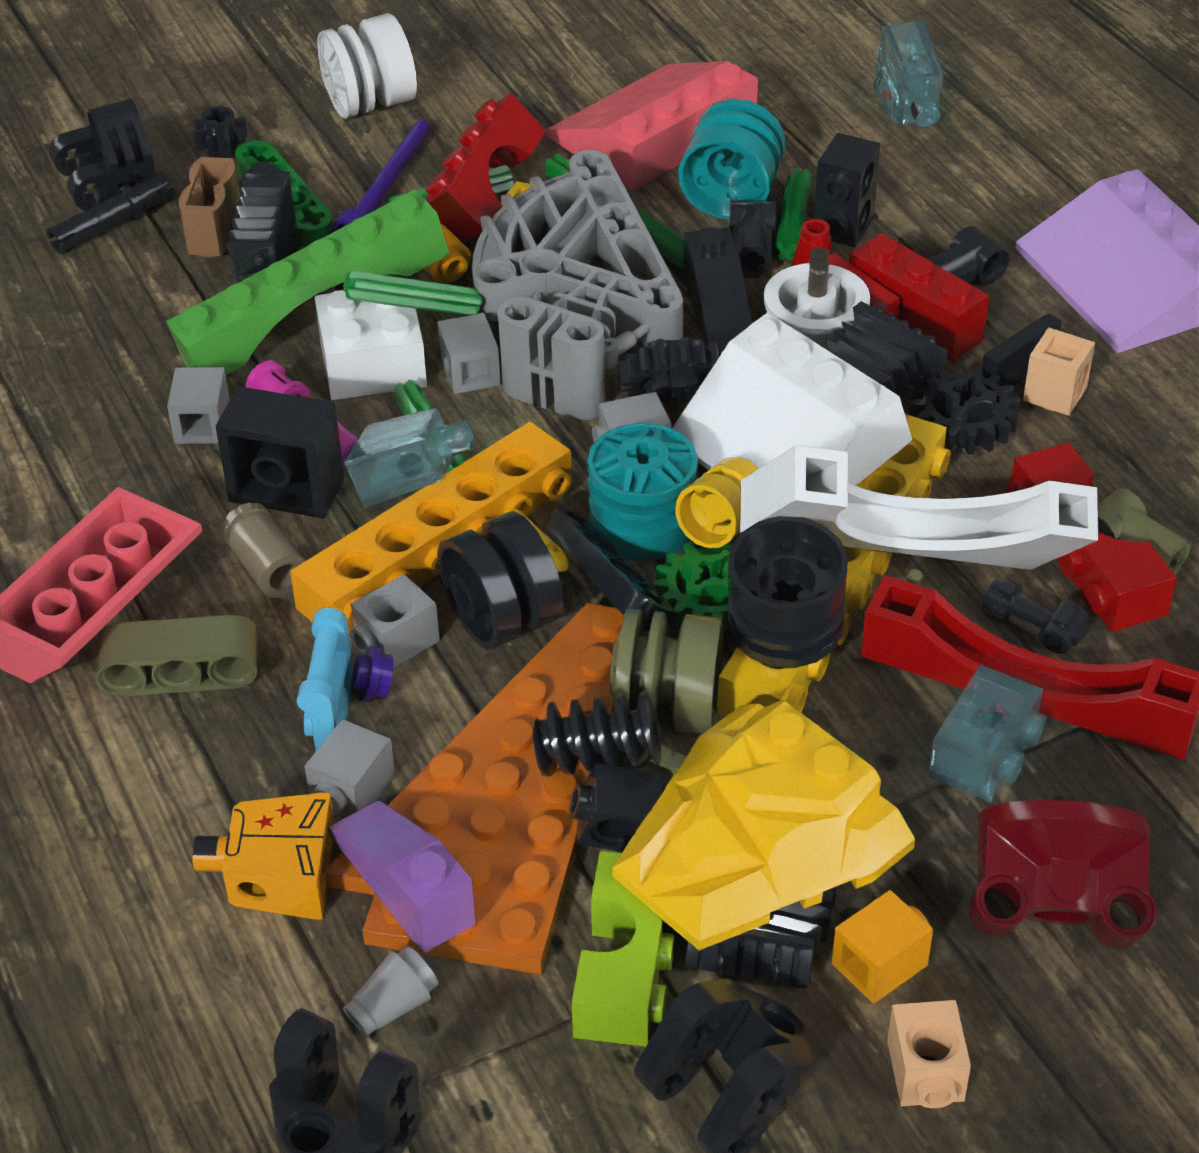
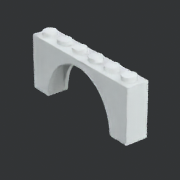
M794 445L741 480L740 533L759 521L779 516L803 517L827 527L841 540L842 545L846 547L1032 570L1098 541L1097 487L1046 481L1027 489L984 497L930 499L894 496L866 490L849 483L848 452Z

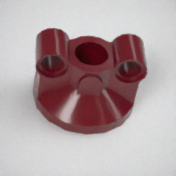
M1068 800L1011 801L989 806L979 812L977 842L978 887L970 899L968 911L974 927L982 934L994 938L1005 937L1014 932L1024 919L1050 924L1092 925L1093 932L1101 942L1107 946L1119 949L1128 948L1137 943L1154 926L1157 917V907L1155 900L1149 892L1150 819L1137 812L1112 805ZM997 891L1004 893L1014 904V916L1006 919L994 917L985 907L984 896L989 892ZM1121 902L1130 906L1137 915L1138 923L1136 929L1126 930L1114 924L1110 917V904Z

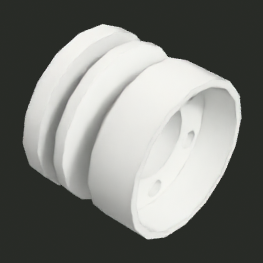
M386 13L362 20L359 23L358 35L353 27L348 24L340 26L337 32L333 29H327L318 34L317 49L322 79L335 109L342 118L355 117L359 110L364 114L373 111L375 96L386 108L412 101L416 97L417 80L411 50L401 25L392 14Z

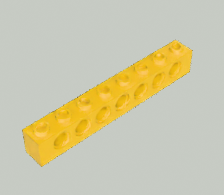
M905 414L912 441L856 486L894 496L929 498L933 479L935 477L941 479L949 464L951 451L945 448L947 427ZM843 546L848 555L844 630L838 645H842L848 635L854 610L856 608L863 610L871 594L874 577L876 574L883 576L887 571L893 552ZM737 647L718 676L717 714L726 717L741 705L761 704L763 707H767L779 701H786L799 712H802L807 700L808 687L812 680L819 682L824 676L829 663L830 653L816 663L797 668L770 667L753 660Z

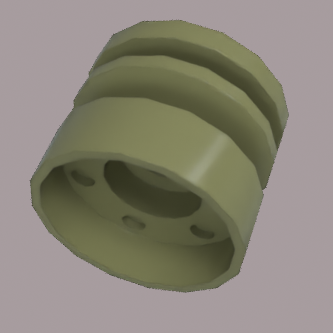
M627 609L621 631L614 643L611 661L610 693L612 694L614 707L617 695L624 694L630 710H636L640 692H647L658 717L662 705H672V719L675 731L703 734L714 726L718 703V676L722 672L724 619L722 617L686 614L678 639L668 638L665 613L655 611L649 636H644L643 611Z

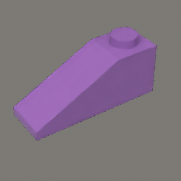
M379 800L328 827L330 837L423 954L475 925L472 879L439 839Z

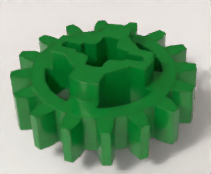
M732 541L721 548L703 547L700 549H695L691 544L685 543L683 544L682 556L669 552L666 554V565L657 566L654 588L674 608V612L670 616H673V629L679 630L686 614L722 617L724 619V629H729L728 562ZM678 587L683 588V594L679 591Z

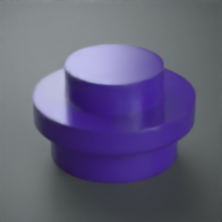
M370 646L366 656L358 655L356 657L352 672V688L360 689L361 701L371 702L374 697L385 699L390 690L394 659L392 655L382 654L380 647Z

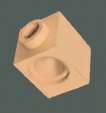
M1048 327L1030 354L1023 401L1070 416L1087 389L1095 342Z
M956 1000L892 1005L887 1042L900 1106L922 1105L926 1108H941L953 1102H964L971 1064ZM923 1056L932 1057V1058L937 1059V1061L926 1060V1059H924V1058H922V1057H923Z

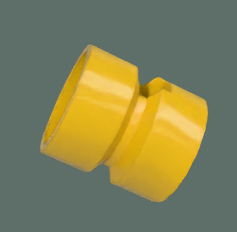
M728 457L718 462L705 472L702 477L681 491L676 500L675 514L678 525L684 534L697 545L706 548H720L740 534L741 480L758 470L759 467L747 459Z

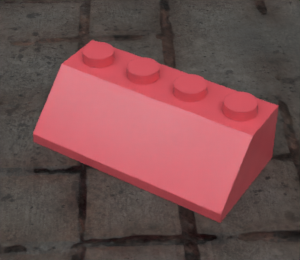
M117 487L0 594V669L28 683H32L63 667L202 532L201 523Z

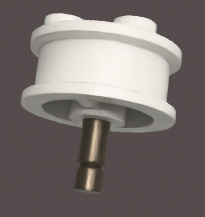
M815 247L810 251L809 263L781 270L768 281L764 291V305L768 313L826 349L825 339L836 342L834 329L844 333L841 321L854 324L853 307L860 301L870 305V293L867 285L856 274L829 264L830 252L828 249Z

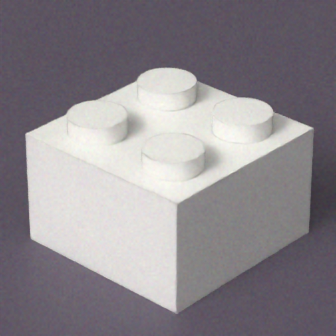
M343 290L315 295L320 342L331 400L394 392V388L398 383L404 384L409 379L416 381L421 388L427 387L424 346L416 309L349 300L346 298Z

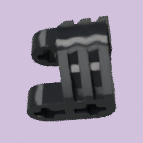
M132 99L87 110L84 118L85 127L56 136L49 146V155L56 169L62 175L69 177L67 189L75 205L84 211L115 196L117 189L125 185L133 187L156 175L153 155L138 110ZM76 149L74 158L67 160L68 151ZM137 172L134 177L135 181L127 183L130 178L129 174ZM94 183L95 185L92 187L93 192L85 194L87 191L86 185Z
M727 978L699 982L684 990L671 1004L634 1068V1075L657 1100L664 1101L672 1098L684 1089L698 1071L708 1052L718 1049L722 1053V1059L735 1072L702 1124L697 1135V1142L707 1153H749L763 1135L772 1118L781 1115L788 1105L787 1096L795 1094L800 1086L799 1076L807 1074L813 1065L808 1029L801 1017L789 1007Z
M300 1008L296 1010L284 1023L274 1046L276 1077L269 1085L273 1121L280 1153H402L411 1141L420 1119L421 1109L417 1065L389 1050L383 1049L371 1059L360 1079L356 1097L358 1119L349 1128L345 1125L343 1117L324 1108L330 1100L339 1078V1061L334 1024L306 1009ZM309 1149H319L314 1152H304Z

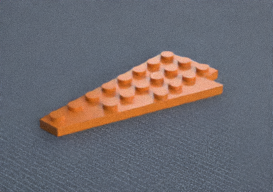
M587 603L387 805L439 839L472 879L475 913L474 926L423 954L343 852L328 865L325 874L329 888L374 895L362 929L365 945L400 951L409 946L418 954L542 975L578 847L577 820L570 818V800L575 785L577 783L584 784L590 772L586 771L583 764L580 763L576 773L567 775L563 773L558 765L556 772L552 776L544 777L538 768L533 743L534 722L536 718L539 720L545 719L548 703L552 701L556 702L562 717H568L572 699H578L585 715L591 714L594 697H601L607 712H614V702L610 693L611 661L614 643L621 631L624 615L616 607Z

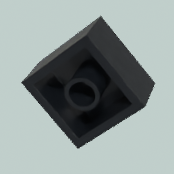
M238 386L215 425L228 501L238 504L259 503L266 509L324 519L345 479L335 402Z

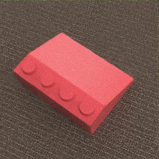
M729 61L667 64L545 129L546 137L573 154L583 150H597L605 153L610 158L623 185L634 191L680 165L702 113L711 105L727 99L749 100L757 104L758 78Z

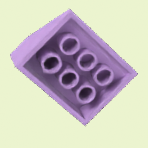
M1139 169L1098 181L1016 241L1015 249L1116 353L1199 327V225Z

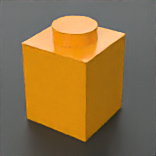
M889 890L835 927L832 965L865 997L875 1004L928 966L933 928L919 909L911 905L908 906L895 893Z

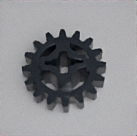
M690 337L680 340H664L661 338L647 343V347L639 348V354H626L625 360L618 362L621 391H628V396L630 397L656 392L661 402L669 400L684 402L691 400L724 350L718 349L716 343L704 345L703 340L697 341Z
M956 366L955 374L951 375L940 369L936 375V380L924 376L922 378L924 389L917 387L913 389L910 416L947 427L945 443H947V449L951 453L959 447L965 448L968 455H973L975 446H981L986 451L991 452L994 448V441L1003 444L1008 443L1010 433H1016L1019 418L1020 398L1013 397L1014 387L1012 385L999 386L1001 376L996 374L987 379L982 376L981 368L965 373L962 366Z

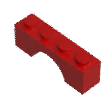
M512 92L498 102L493 98L488 100L476 111L474 117L477 119V122L461 134L458 139L461 146L450 153L442 163V166L445 168L444 172L436 176L425 189L429 194L425 200L438 213L440 223L447 227L463 244L482 233L481 216L488 215L492 218L500 207V203L490 183L489 167L496 168L506 165L511 169L532 155L546 132Z
M1068 442L1015 457L1011 481L1007 484V493L1027 489L1046 481L1093 487L1095 474ZM1098 531V541L1057 558L1064 576L1073 580L1085 596L1089 609L1094 614L1100 616L1111 632L1169 614L1177 577L1149 542L1124 541Z

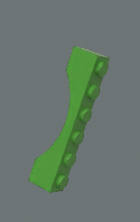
M414 189L167 320L166 323L183 362L187 367H224L225 374L228 375L245 366L258 344L286 315L316 294L345 282L348 272L359 271L379 275L411 276L449 255L438 213Z

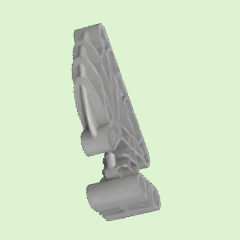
M583 150L571 157L569 173L559 175L544 182L539 176L531 177V188L515 198L510 194L502 195V208L492 218L488 215L481 216L482 233L477 240L473 253L472 273L474 286L482 297V305L478 314L484 313L487 321L499 322L502 381L505 393L514 399L532 405L540 396L541 408L547 409L554 401L555 413L578 420H591L599 417L598 404L606 402L605 370L615 368L618 365V356L635 346L636 340L641 341L647 347V343L660 338L664 340L683 339V297L610 158L605 153L597 150ZM546 232L547 235L536 246L534 240ZM598 255L604 269L589 264ZM630 270L644 273L648 280L634 277Z

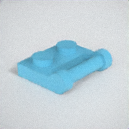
M322 608L314 614L311 631L315 637L311 662L307 680L300 684L297 696V705L304 711L305 736H313L315 751L318 750L342 719L347 721L352 694L353 660L346 616L334 608Z

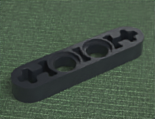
M556 505L542 529L623 615H625L627 609L642 610L644 629L649 632L655 611L664 612L668 621L674 612L671 604L588 520L565 506Z

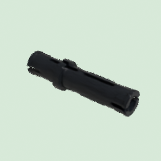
M160 171L155 176L133 187L125 185L117 189L115 196L55 226L47 228V237L49 239L54 236L56 237V240L50 242L51 246L61 255L78 244L129 218L135 221L143 217L145 210L175 197L174 187L165 188L172 181L167 174Z

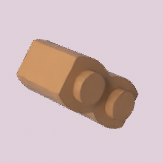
M200 157L191 166L189 171L190 185L182 191L179 198L186 248L189 255H201L203 257L221 256L228 250L227 242H230L228 232L233 227L232 220L236 218L234 208L238 206L239 190L235 164L232 158Z

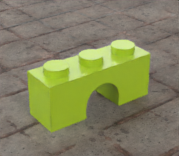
M600 851L591 896L592 936L616 939L626 945L610 952L581 950L572 997L573 1038L646 1047L649 1042L651 1023H660L665 1015L667 985L658 984L660 970L671 971L675 934L666 933L667 923L612 877V867L622 853Z

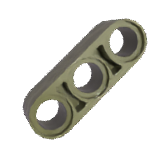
M240 615L111 624L100 633L96 683L104 692L115 696L245 687L252 683L257 675L258 628L249 618Z

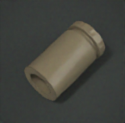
M246 503L233 509L222 523L221 533L223 539L266 596L277 598L292 593L290 570L305 562L303 557L263 505L259 503Z

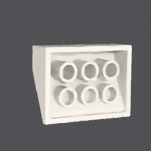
M768 312L728 343L672 428L683 434L693 443L698 456V463L708 470L728 457L747 459L761 468L794 445L848 452V482L855 486L912 441L900 396Z

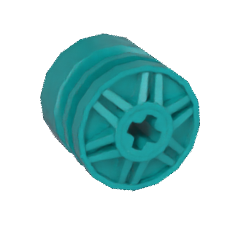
M742 99L720 101L704 111L678 168L679 185L687 200L699 211L719 219H730V200H766L786 150L785 133L778 119L765 107Z
M650 423L622 425L602 434L591 446L587 460L589 473L588 487L590 491L588 500L589 522L627 560L646 562L664 559L669 552L677 553L683 550V544L689 543L690 539L678 525L675 508L676 500L681 491L698 479V456L693 443L674 429Z

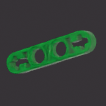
M253 140L241 144L236 149L237 170L243 180H245L244 173L258 162H267L285 172H290L294 203H301L294 205L300 246L307 247L314 241L331 234V226L333 224L331 212L271 144L265 141Z

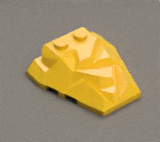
M779 701L767 707H763L761 704L741 705L699 736L687 757L612 867V877L697 950H702L770 923V912L798 901H800L804 909L822 902L823 891L849 881L852 882L856 889L874 882L914 849L915 838L898 808L880 795L881 779L873 766L786 701Z

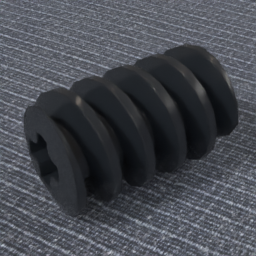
M640 692L637 710H630L624 694L617 695L614 712H607L601 697H594L591 714L589 715L584 714L578 699H572L568 717H562L556 702L552 701L548 703L545 719L539 720L536 718L534 722L533 743L538 768L544 777L552 776L556 772L558 765L563 773L567 775L576 773L580 763L583 764L586 771L590 772L595 762L602 764L603 759L607 765L622 768L626 755L632 766L641 768L647 763L649 752L656 764L660 765L662 748L657 712L647 692Z

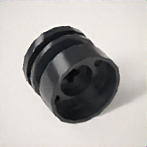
M779 516L755 523L740 533L730 548L728 562V628L735 645L749 658L770 667L797 668L818 662L832 652L841 639L844 630L848 555L841 540L827 527L803 517Z

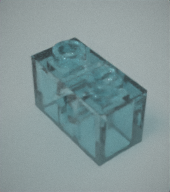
M979 665L933 739L928 777L992 803L1003 783L1013 785L1023 764L1024 753L1022 751L1026 744L1034 747L1040 739L1047 718L1046 715L1039 713L1043 689Z

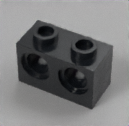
M837 133L818 160L814 219H821L829 224L831 241L856 247L874 218L880 143Z

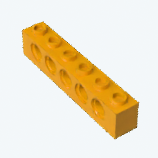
M529 421L290 570L296 609L311 622H313L314 614L322 608L337 609L346 616L350 633L351 629L354 628L351 603L403 574L418 587L440 575L437 551L441 541L470 529L479 533L482 523L498 517L508 510H520L528 518L551 501L562 497L572 488L571 450Z

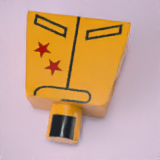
M314 793L239 802L233 807L228 836L196 835L193 844L194 870L222 872L228 901L235 907L323 920L328 888L325 872L331 863L334 840L328 832V827L335 824L331 793Z

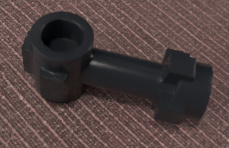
M998 578L992 582L985 595L983 607L991 610L990 615L1000 620L1008 619L1012 614L1042 628L1039 632V640L1048 650L1059 654L1065 653L1071 645L1077 646L1086 633L1088 614L1078 603L1071 600H1063L1054 611L1022 596L1021 584L1012 580L1006 582Z

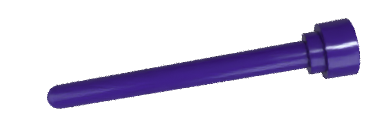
M418 120L413 125L356 208L345 210L339 214L331 226V233L378 208L428 136L430 124L427 121Z

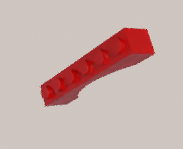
M884 575L865 611L861 657L1185 760L1199 722V671L1157 658L1133 663L1097 665L1068 662L1039 655L1010 644L982 629L956 610L938 591Z

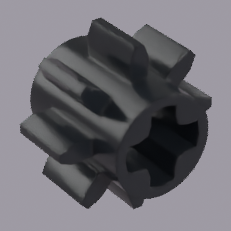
M216 106L209 108L203 112L202 119L195 120L196 130L193 133L196 149L202 150L207 148L209 157L233 159L236 149L246 142L248 134L245 118L235 119L233 110L228 107Z

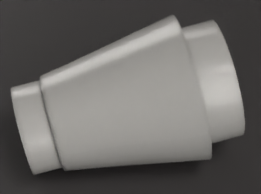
M406 946L398 954L391 951L352 997V1000L343 1007V1010L353 1025L365 1037H368L373 1031L384 1027L431 1000L429 992L438 986L439 982L424 959L414 949Z

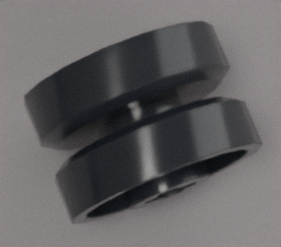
M513 510L482 523L479 533L470 529L440 542L437 551L438 567L446 594L464 629L477 644L486 650L494 649L518 638L521 627L533 630L560 618L564 606L563 590L558 571L544 541L523 515Z

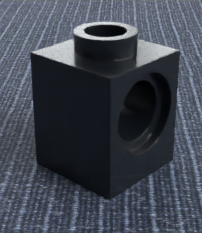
M595 762L584 784L577 783L575 785L570 800V818L577 820V844L623 852L663 793V776Z

